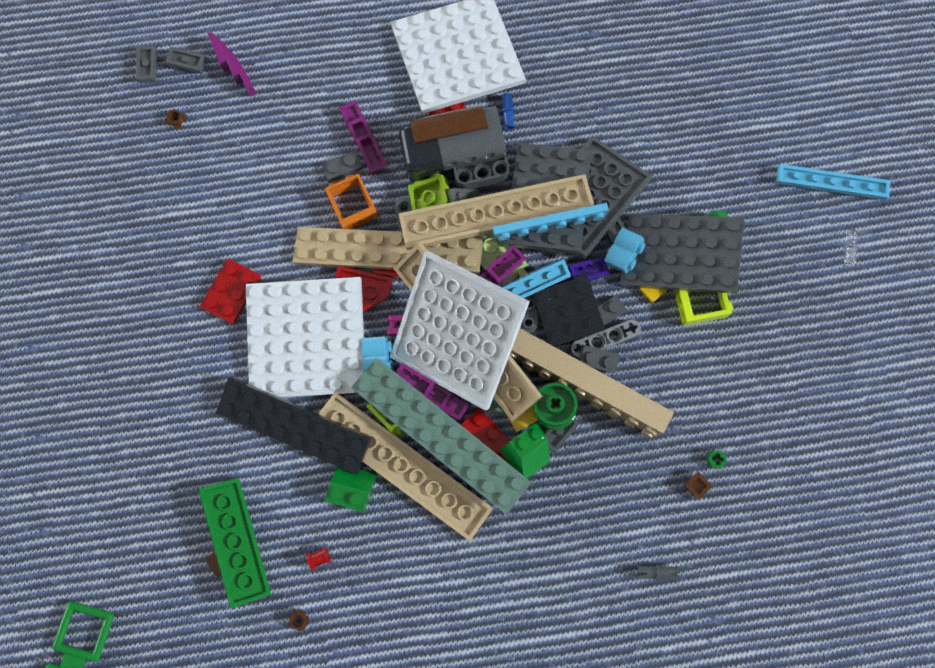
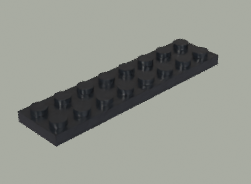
M232 376L228 377L216 414L356 475L361 469L372 439L369 435Z

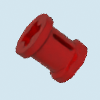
M326 546L322 547V550L306 554L307 562L312 571L322 564L331 563Z

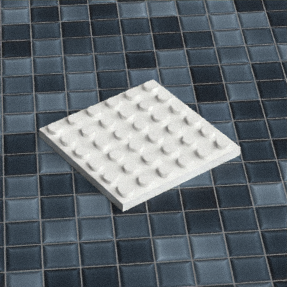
M464 0L391 22L394 36L422 114L526 83V78L494 0Z
M429 251L424 252L390 358L407 365L440 386L486 411L490 408L530 301Z
M361 277L246 284L250 385L280 398L332 395L335 392L338 394L357 393L351 387L363 374L362 338H364Z

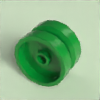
M557 382L541 387L539 392L543 397L534 403V415L538 423L544 428L553 431L563 430L571 425L575 419L578 406L576 395L572 389L565 384ZM557 405L559 409H557L556 407L553 409L552 406Z

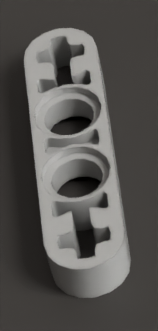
M628 320L575 341L570 348V353L574 358L578 359L580 353L574 351L577 348L576 345L581 348L582 344L586 345L585 341H587L588 346L594 347L591 343L594 338H599L602 341V346L598 349L605 350L635 338L640 333L641 326L636 320ZM629 325H631V327H636L634 333H632V331H629L623 335V331L627 330L629 328ZM611 331H616L619 334L617 341L609 338Z

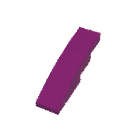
M208 32L207 34L223 71L231 70L236 83H244L250 97L257 95L245 69L236 56L212 32Z
M356 100L339 107L370 173L386 167V161Z
M513 244L479 276L499 285L526 260V257Z
M401 363L396 372L446 414L458 421H461L470 404L453 395V393Z

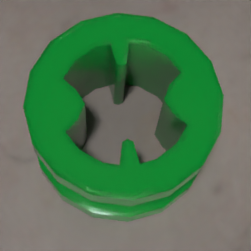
M712 451L707 456V463L711 468L718 469L726 464L727 458L722 451ZM715 454L721 459L718 465H716L715 461H712V457L716 456Z

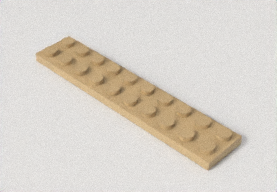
M584 174L399 213L406 250L408 251L412 250L417 243H422L424 247L493 233L494 226L594 206L586 175Z
M297 227L293 263L295 265L394 270L411 250H406L403 232ZM483 235L425 247L429 252L474 274H480Z
M417 243L394 268L410 291H412L424 252L428 251L422 243ZM509 355L494 394V399L511 421H514L543 396Z
M335 392L319 412L324 417L371 436L372 439L363 462L467 540L471 541L493 510L490 505Z

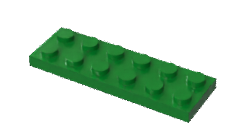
M239 478L200 488L198 492L230 609L270 596L271 591Z

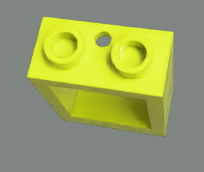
M674 290L683 326L727 318L732 314L733 305L728 300L727 293L717 292L722 311L694 316L688 292L685 290Z

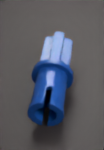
M505 93L502 95L501 110L504 130H512L515 128V109H513L512 94Z

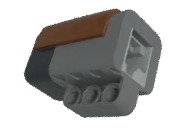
M481 105L410 120V124L403 126L399 131L408 179L412 183L417 180L431 178L434 174H442L446 178L454 176L456 186L459 189H473L501 183L508 178L509 164L506 156V144L496 106L483 108ZM503 169L505 173L498 174L496 170ZM479 173H485L487 176L485 178H480L477 175ZM465 176L469 180L466 182H462L459 179Z

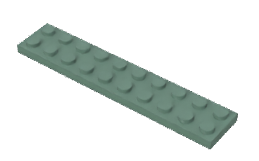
M377 357L351 387L505 515H507L532 483Z

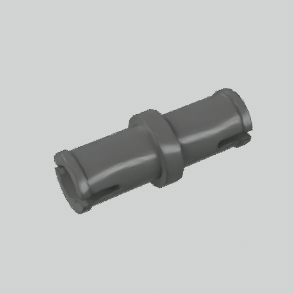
M637 566V579H655L656 581H661V579L679 580L678 566Z

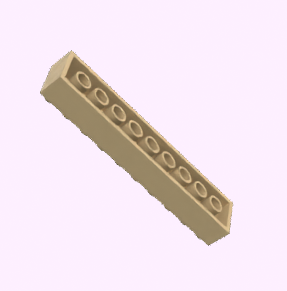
M519 329L510 356L514 361L522 364L521 367L529 372L532 370L537 372L538 376L545 381L551 380L565 384L572 389L577 399L583 400L584 398L590 402L589 404L592 407L606 410L607 415L614 419L620 418L624 420V424L634 429L636 427L642 430L641 433L646 437H657L664 433L674 412L530 333Z

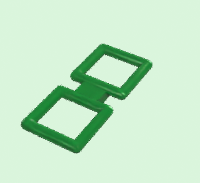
M74 601L68 602L52 646L54 651L64 653L61 664L59 666L48 663L45 668H84L86 660L92 662L99 661L114 614ZM73 611L104 619L93 652L62 644Z

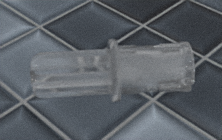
M855 229L847 230L846 243L843 246V250H845L843 266L855 267L856 253L859 247L857 246L858 231Z

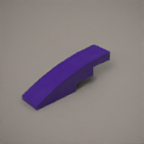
M604 257L569 265L568 270L571 276L547 288L588 275L590 282L609 275Z

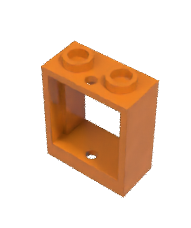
M359 174L349 175L345 180L333 182L325 188L343 229H355L378 219L377 211ZM359 186L368 208L343 219L334 197Z

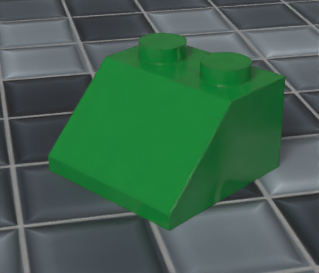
M537 423L499 449L508 464L527 479L550 462L548 438Z
M337 467L330 481L324 501L365 513L377 474L360 470L356 475Z

